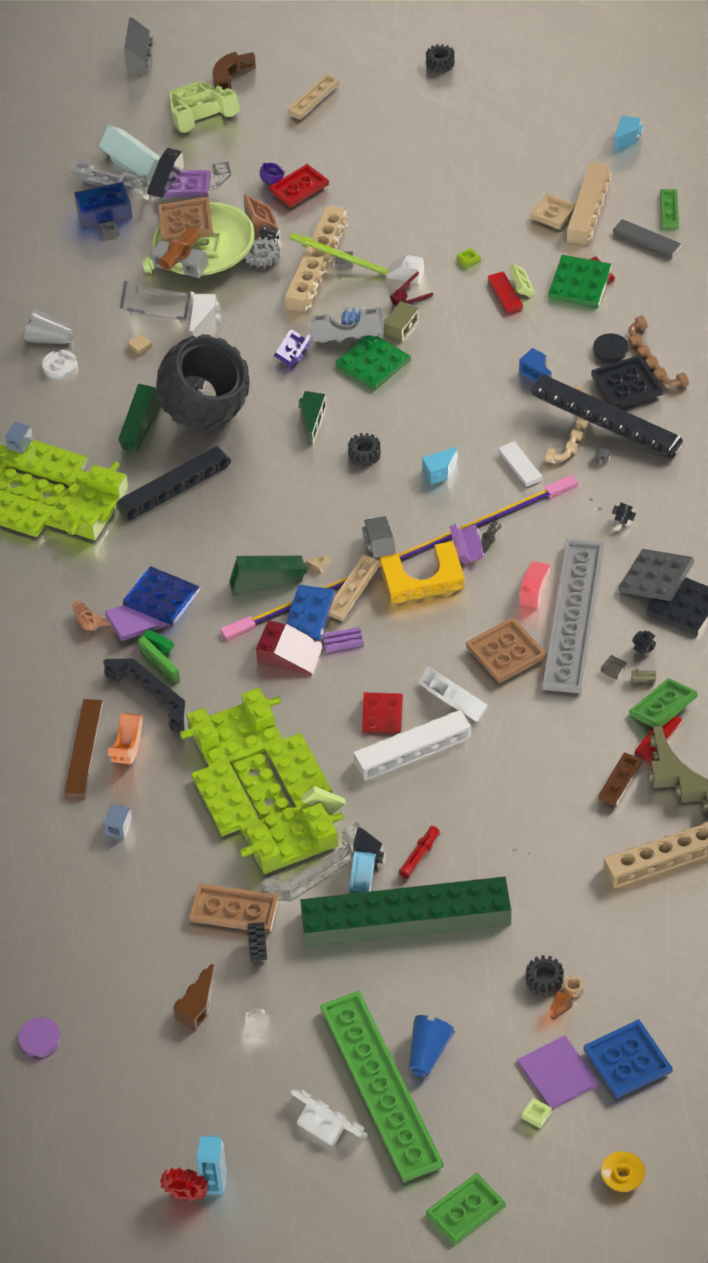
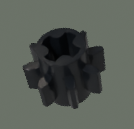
M620 502L619 506L614 505L612 514H615L614 520L625 524L629 520L633 521L636 515L635 512H632L633 506Z
M646 630L637 632L632 639L633 644H635L633 649L639 654L651 653L656 646V642L653 640L655 635Z

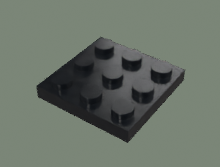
M640 355L591 370V376L608 403L619 409L663 395V389Z
M685 577L671 601L654 598L646 610V615L698 636L708 621V586Z

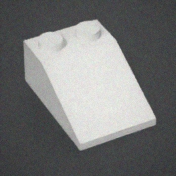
M195 294L189 328L190 337H198L201 334L213 337L217 332V325L221 324V315L218 314L220 303L216 301V295Z

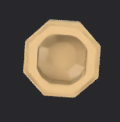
M569 976L564 980L563 992L568 997L580 996L583 993V981L578 976Z

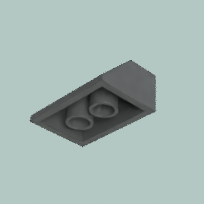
M129 18L124 46L127 74H146L147 67L150 68L149 57H152L153 37H150L149 29L134 18Z

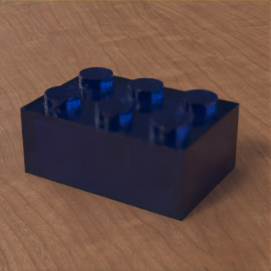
M123 182L74 192L76 208L83 229L96 227L101 223L114 220L118 222L133 218L131 202Z

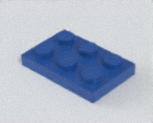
M298 585L286 624L320 641L336 594L335 590Z

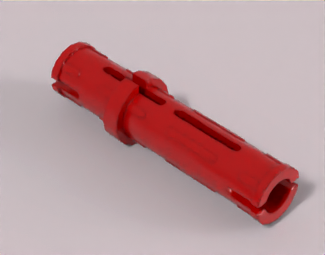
M430 826L423 838H419L417 846L401 869H399L398 873L401 877L409 879L425 854L431 851L433 848L432 844L441 834L437 827Z

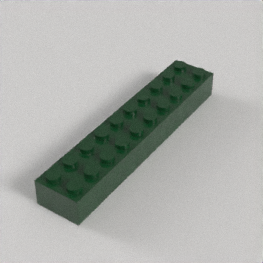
M506 876L300 899L305 947L511 924V905Z

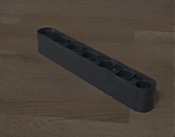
M219 446L213 447L123 496L117 501L116 508L127 520H133L226 469L231 463V458Z

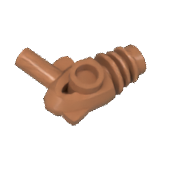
M78 600L72 604L73 612L85 631H95L98 626H111L107 618L101 619L100 615H95L82 601Z

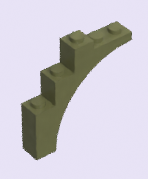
M654 726L653 734L650 735L651 747L654 746L655 751L653 752L651 769H648V779L653 782V788L675 787V794L680 797V803L702 802L703 811H707L708 817V779L695 773L682 763L666 741L662 726Z

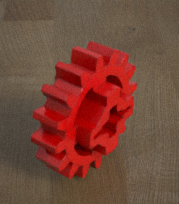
M180 1167L165 1170L160 1180V1187L165 1189V1193H172V1197L180 1200L187 1199L188 1201L193 1199L199 1201V1198L204 1199L209 1185L208 1181L204 1180V1176L197 1175L198 1172L191 1169L182 1170Z

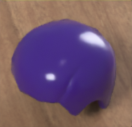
M269 162L262 164L259 175L263 182L273 185L284 178L285 171L278 164Z

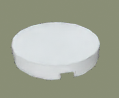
M59 350L56 353L55 351L50 352L44 357L42 368L48 377L64 379L75 373L78 363L73 353Z

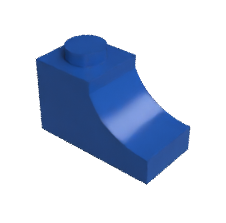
M532 348L519 359V372L534 381H537L541 375L552 378V371L546 367L547 355Z

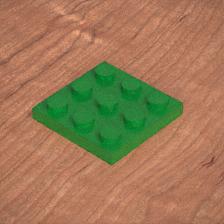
M562 254L548 292V298L599 307L612 270V263Z
M366 335L336 360V366L377 390L409 363L411 356L379 336Z

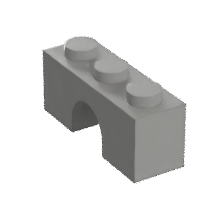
M161 240L151 253L154 267L162 268L158 260L167 252L170 242ZM191 248V252L186 259L181 258L178 263H182L185 275L200 278L209 265L206 252Z

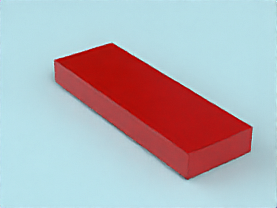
M502 271L488 275V281L506 313L522 310L523 304L505 272Z
M676 715L662 726L667 742L683 723V719ZM653 728L635 749V755L651 763L653 761V752L655 751L654 746L651 747L650 735L653 734Z

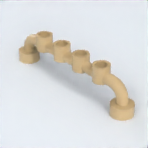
M575 385L574 387L577 390H583L581 386ZM578 417L564 453L556 454L557 450L549 448L545 462L553 464L554 461L567 460L571 453L576 455L579 446L576 441L581 442L584 431H581V429H586L589 421Z

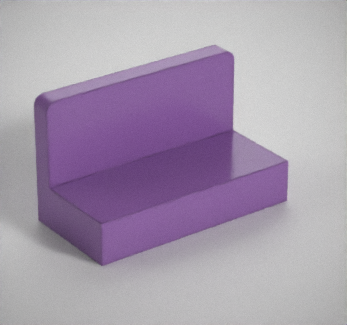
M457 524L449 526L458 558L464 565L485 556L476 525L461 529Z

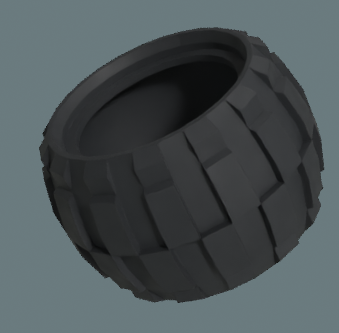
M201 334L198 337H188L172 347L160 364L156 380L157 396L161 399L160 403L164 412L168 413L177 424L181 423L187 426V429L195 431L196 429H203L204 431L213 430L233 419L243 407L250 385L248 365L246 360L242 359L241 352L235 346L232 347L228 344L227 340L220 337L214 338L207 334ZM197 376L205 379L213 386L216 397L197 392L187 383L185 378Z

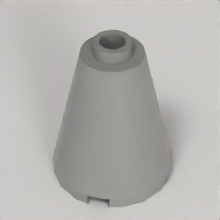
M32 308L28 317L30 318L29 322L26 323L25 342L65 345L68 344V341L72 342L74 332L71 331V327L38 309Z

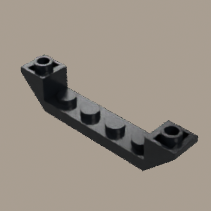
M133 658L105 659L103 661L104 674L107 678L119 683L129 675L133 681H138L144 690L150 691L159 702L167 705L171 711L168 714V725L173 732L180 734V731L186 730L187 710L183 698Z

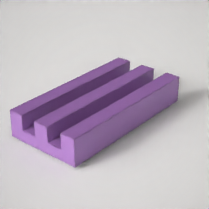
M360 627L322 634L326 653L364 646Z

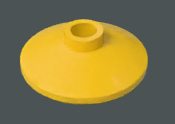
M619 1151L605 1158L601 1166V1176L604 1183L611 1189L619 1192H629L637 1189L643 1183L645 1166L642 1160L635 1154ZM623 1173V1174H626L627 1176H626V1177H621V1176H619V1175Z

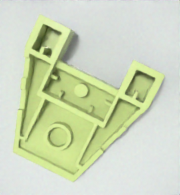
M198 81L169 91L174 125L180 132H189L192 128L196 127L194 121L217 113H221L225 117H232L236 113L241 112L237 94L228 88L226 90H222L220 86L213 88L212 84Z

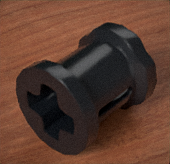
M263 226L259 237L261 240L267 237L268 240L274 239V243L279 242L280 230H270Z

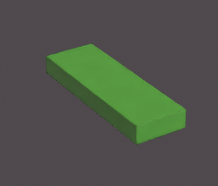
M660 189L662 228H679L677 189Z
M144 636L139 638L140 652L174 685L179 683V669Z

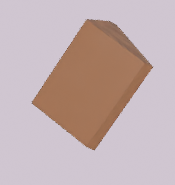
M247 194L243 196L245 214L253 224L255 235H260L263 226L275 231L279 229L270 206Z

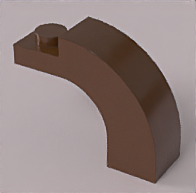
M232 52L219 59L213 68L214 88L220 86L222 90L227 88L232 90L231 77L234 74L256 68L254 52L238 55L237 52Z

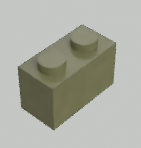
M400 301L392 309L389 317L384 319V336L403 342L419 322V308Z

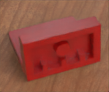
M363 692L362 731L401 733L402 704H404L403 693Z

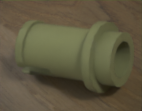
M632 670L631 681L635 682V684H638V682L656 683V671Z

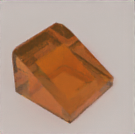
M560 991L556 993L551 1005V1020L557 1019L572 1008V995Z

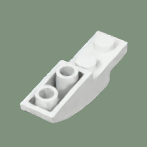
M427 666L418 681L429 692L457 710H461L462 713L477 722H480L489 705L431 667Z

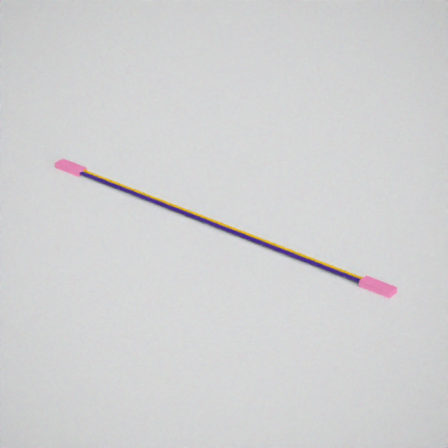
M569 475L544 486V490L463 525L460 528L465 529L472 525L478 527L546 496L554 497L578 486V481L573 475ZM451 531L400 553V560L452 538ZM348 576L322 588L335 590L344 584ZM293 601L254 618L248 616L220 629L226 641L256 628L257 623L291 609Z

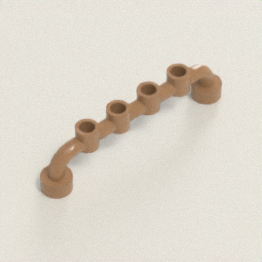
M643 315L636 317L635 322L629 327L628 333L630 337H628V341L631 347L637 345V355L646 358L644 362L649 369L653 368L655 370L653 375L657 381L662 380L668 386L679 385L681 388L688 386L689 380L684 372L677 374L676 379H670L667 376L665 369L661 368L657 358L651 354L648 345H645L640 334L635 332L637 328L640 331L648 328L646 319Z

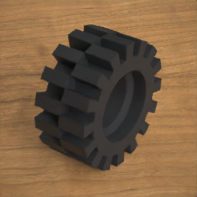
M436 44V47L432 45L431 48L427 49L426 65L429 70L432 71L434 69V72L438 70L439 73H442V70L447 72V69L451 70L454 67L455 52L452 47L449 48V45L444 46V44H441L439 46V44Z
M359 433V436L356 434L354 438H350V442H348V456L353 464L357 462V466L363 464V467H366V464L371 466L372 462L376 463L377 459H380L381 445L375 435L371 434L369 436V433L365 435ZM361 448H369L370 450H368V451H360L359 449H361Z
M264 922L248 923L250 960H267Z
M541 955V959L537 956L534 958V961L531 960L529 962V965L526 967V985L529 986L530 991L534 989V994L536 995L538 992H541V996H544L545 993L551 996L552 991L556 994L558 989L562 988L564 968L562 969V964H558L556 958L552 961V956H548V959H545V955ZM546 971L551 973L553 977L549 980H541L537 978V974Z

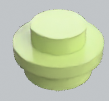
M146 257L145 260H142L145 273L152 274L156 267H154L153 259Z

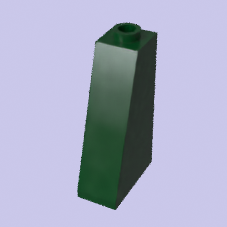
M139 383L137 385L118 438L121 448L126 451H139L161 407L155 387Z
M302 555L237 556L229 580L232 594L240 595L302 582L304 574L307 573V565L304 563Z

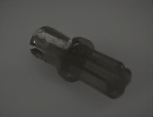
M492 521L487 531L482 534L481 544L484 554H486L491 544L495 543V537L502 529L501 524L496 527L497 521Z

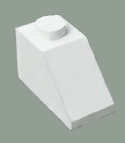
M405 255L390 265L386 278L406 282L419 271V275L411 282L419 285L424 274V259Z

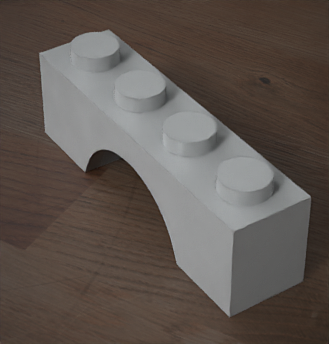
M381 307L364 309L361 318L356 323L350 325L338 323L330 314L315 315L310 320L313 340L320 343H325L332 339L341 341L349 337L358 339L365 335L374 337L380 335L385 327Z

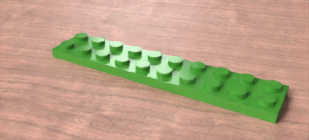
M360 991L321 1004L322 1014L402 1182L410 1181L443 1168V1161Z

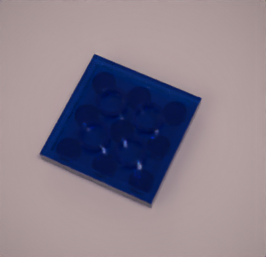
M150 566L123 599V605L173 626L200 592V586Z

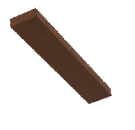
M83 699L64 792L65 797L85 798L103 700Z

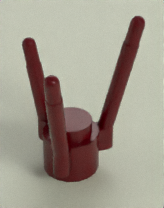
M419 271L390 295L393 305L397 306L400 301L410 304L434 295L431 292L406 300L408 295L405 290L419 275Z

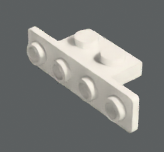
M292 1089L290 1094L307 1104L297 1121V1124L332 1146L336 1144L344 1128L360 1138H367L368 1134L363 1131L364 1127L354 1121L351 1124L346 1121L347 1116L336 1110L332 1112L328 1109L329 1105L319 1099L316 1102L311 1098L312 1094L306 1090L300 1089L298 1091Z

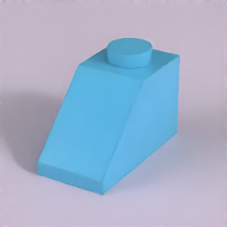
M621 116L615 135L614 150H619L638 141L639 135L643 133L641 118Z
M453 447L422 458V470L431 485L449 478L457 463V448Z

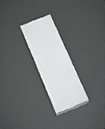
M515 441L499 448L500 455L526 487L542 481V475Z

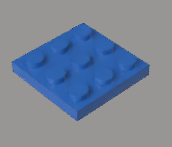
M640 1019L584 1045V1052L616 1099L672 1073L673 1070Z

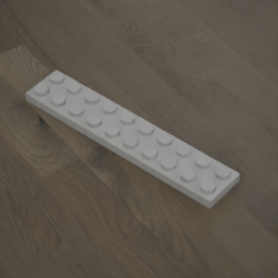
M566 539L543 680L544 690L582 694L604 542Z

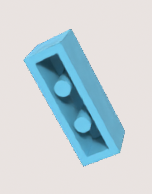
M213 1135L207 1137L200 1136L197 1154L199 1176H204V1180L208 1181L207 1193L224 1194L227 1167L223 1140Z

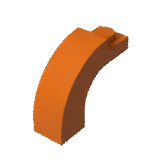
M120 713L116 742L114 746L108 748L107 756H112L111 762L131 764L134 761L141 738L142 714Z

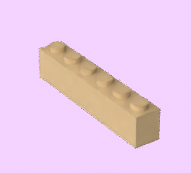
M589 162L567 229V242L587 245L589 238L592 239L593 227H596L597 224L596 216L600 215V204L603 205L604 193H607L608 190L607 182H610L612 172H609V165Z

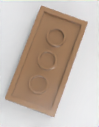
M199 883L189 916L190 922L248 930V923L264 922L265 933L271 934L279 903V895Z

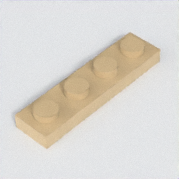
M326 73L288 108V114L301 120L340 84L339 79Z
M363 554L335 595L329 612L330 617L340 621L345 619L379 568V560Z

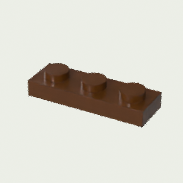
M624 752L599 793L598 800L617 807L642 765V759Z

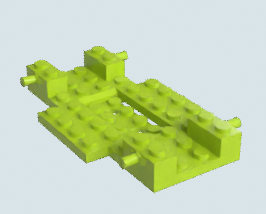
M36 440L31 441L24 453L7 449V446L0 444V526L38 537L45 525L67 531L72 536L76 534L96 540L116 510L117 501L125 496L129 490L127 475L116 472L120 467V464L116 461L112 463L110 468L93 465L89 472L83 471L89 462L87 456ZM15 469L31 473L46 479H37L32 477L31 474H21L16 472ZM47 479L53 480V481H56V482H59V483H62V484H52V483H49ZM14 482L20 483V486L14 488L10 485ZM44 493H52L50 497H42Z
M258 687L241 694L242 704L218 713L208 715L205 707L187 713L188 729L180 731V736L182 740L193 736L208 766L191 773V776L221 837L241 830L249 846L239 850L242 858L253 854L263 875L338 847L337 831L333 823L343 820L344 816L341 811L330 816L325 811L322 803L310 806L302 802L301 796L313 786L332 793V789L302 733L282 739L275 726V718L271 710L272 706L281 704L279 696L268 700ZM264 753H266V755L269 757L291 801L293 802V808L290 807L288 800L285 798L281 790V786L276 781L273 775V771L270 769L268 763L266 762L265 756L263 755ZM232 765H233V767H234V769H235V771H236V773H237V775H238V777H239V779H240L242 785L244 786V788H245V790H246V792H247V794H248V796H249V798H250V800H251V802H252V804H253V806H254V808H255L256 812L258 813V815H259V817H260L261 820H259L257 814L255 813V811H254V809H253V807H252V805H251V803H250V801H249V799H248V797H247V795H246V793H245L243 787L241 786V784H240V782H239V780H238V778H237V776H236V774H235V772H234V770H233V768H232ZM256 769L260 771V774L254 777L249 775V772ZM271 798L275 800V803L268 806L265 805L264 801Z

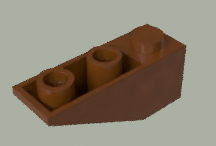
M211 963L207 969L202 970L198 980L188 987L186 994L182 999H178L174 1005L175 1019L194 1031L200 1027L209 1014L215 981L214 964Z

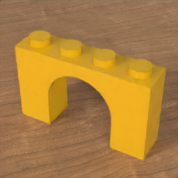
M453 541L435 545L434 556L439 570L433 577L425 580H418L408 576L403 570L398 553L380 557V569L390 602L402 603L405 600L420 599L424 596L439 595L443 592L458 591L464 588L465 577Z

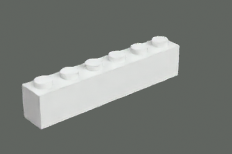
M461 710L451 712L444 717L431 720L429 723L419 727L416 726L409 731L396 734L391 738L354 752V764L363 780L367 781L471 739V725Z

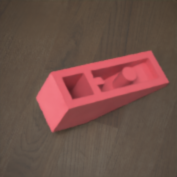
M531 562L520 588L519 606L538 609L551 564Z

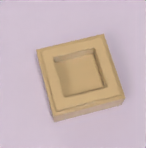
M142 334L127 342L128 347L138 355L153 347L152 342Z

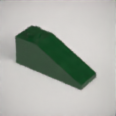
M304 391L303 397L299 398L298 408H301V417L309 444L313 445L326 409V394Z

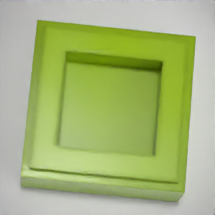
M472 248L457 254V260L466 268L481 261V257Z

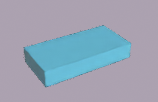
M361 851L354 852L349 892L360 893L371 890L376 854Z

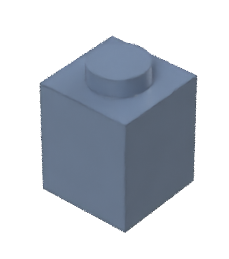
M14 422L5 435L7 449L24 453L33 440L31 426Z
M111 804L103 823L105 835L125 839L132 821L130 808Z

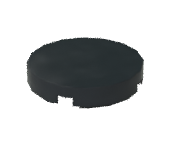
M608 333L597 337L593 344V352L599 360L602 361L603 359L613 363L626 357L629 345L623 336Z

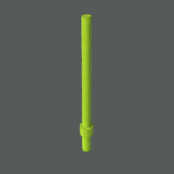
M291 232L289 239L302 243V246L307 248L310 246L385 276L388 269L313 241L308 236L303 237Z

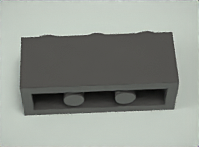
M383 516L364 520L365 526L362 527L363 538H365L368 552H372L373 558L396 554L394 538L387 517Z

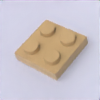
M547 193L530 213V218L561 229L572 216L576 204Z

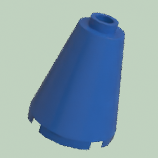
M417 1015L413 1021L409 1069L412 1071V1075L419 1078L430 1075L455 1033V1030L453 1031L454 1027L438 1018H435L434 1021L427 1020V1015Z

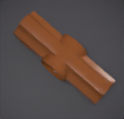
M190 226L178 239L170 241L167 252L158 260L163 270H171L181 258L186 259L189 256L191 247L200 238V233L196 228Z

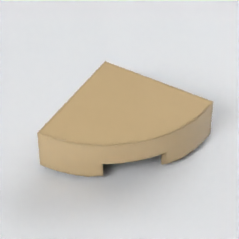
M325 555L316 558L311 557L305 563L308 568L321 574L331 562V557Z

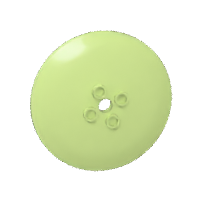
M210 202L214 236L199 238L191 247L204 251L207 254L209 265L202 275L226 270L241 261L250 251L254 242V227L250 218L240 209L224 203ZM160 225L153 236V249L162 240ZM177 263L171 271L184 274L182 263Z

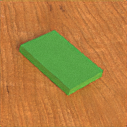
M668 678L631 708L629 714L631 717L653 728L654 726H664L696 699L698 694L697 691Z
M475 1173L427 1209L426 1215L456 1245L506 1207V1203L478 1173Z

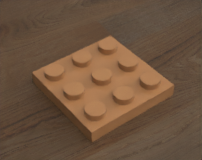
M209 197L158 205L162 241L170 242L172 239H178L190 226L196 228L200 233V238L214 236Z
M514 617L466 642L467 649L498 684L547 658V653Z

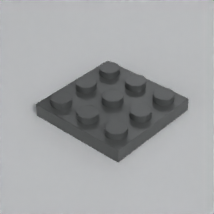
M642 549L619 585L620 593L671 601L693 566L694 559L691 556Z

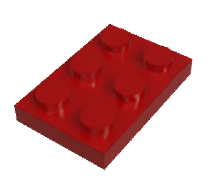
M305 164L269 186V192L292 208L328 186L329 180L309 164Z

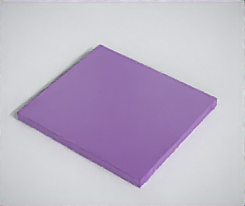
M565 1035L517 1059V1062L545 1103L552 1109L599 1085V1082Z

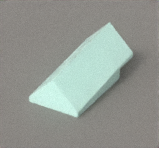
M108 125L99 144V149L109 154L112 162L131 174L139 176L140 180L147 182L153 177L160 156L123 129Z

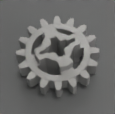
M258 237L257 241L254 239L253 245L244 259H246V263H250V266L257 265V268L260 266L266 268V265L272 266V262L277 263V259H280V246H278V242L274 243V239L268 240L265 237L264 240H261Z

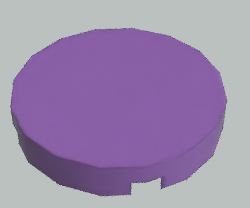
M44 1017L27 1021L18 1033V1041L22 1051L32 1057L33 1055L45 1057L52 1054L58 1048L61 1040L58 1025L51 1019Z

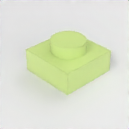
M533 1098L522 1113V1119L541 1129L552 1113V1108Z

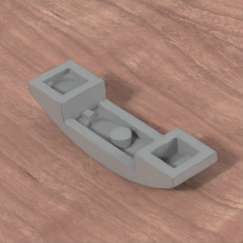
M77 160L71 169V173L81 180L113 191L132 190L139 179V176L125 172L119 176L93 168V163Z

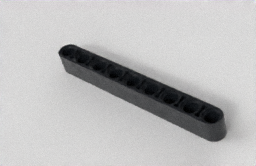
M541 375L531 388V392L536 398L668 458L675 457L683 445V439L679 435L549 376Z

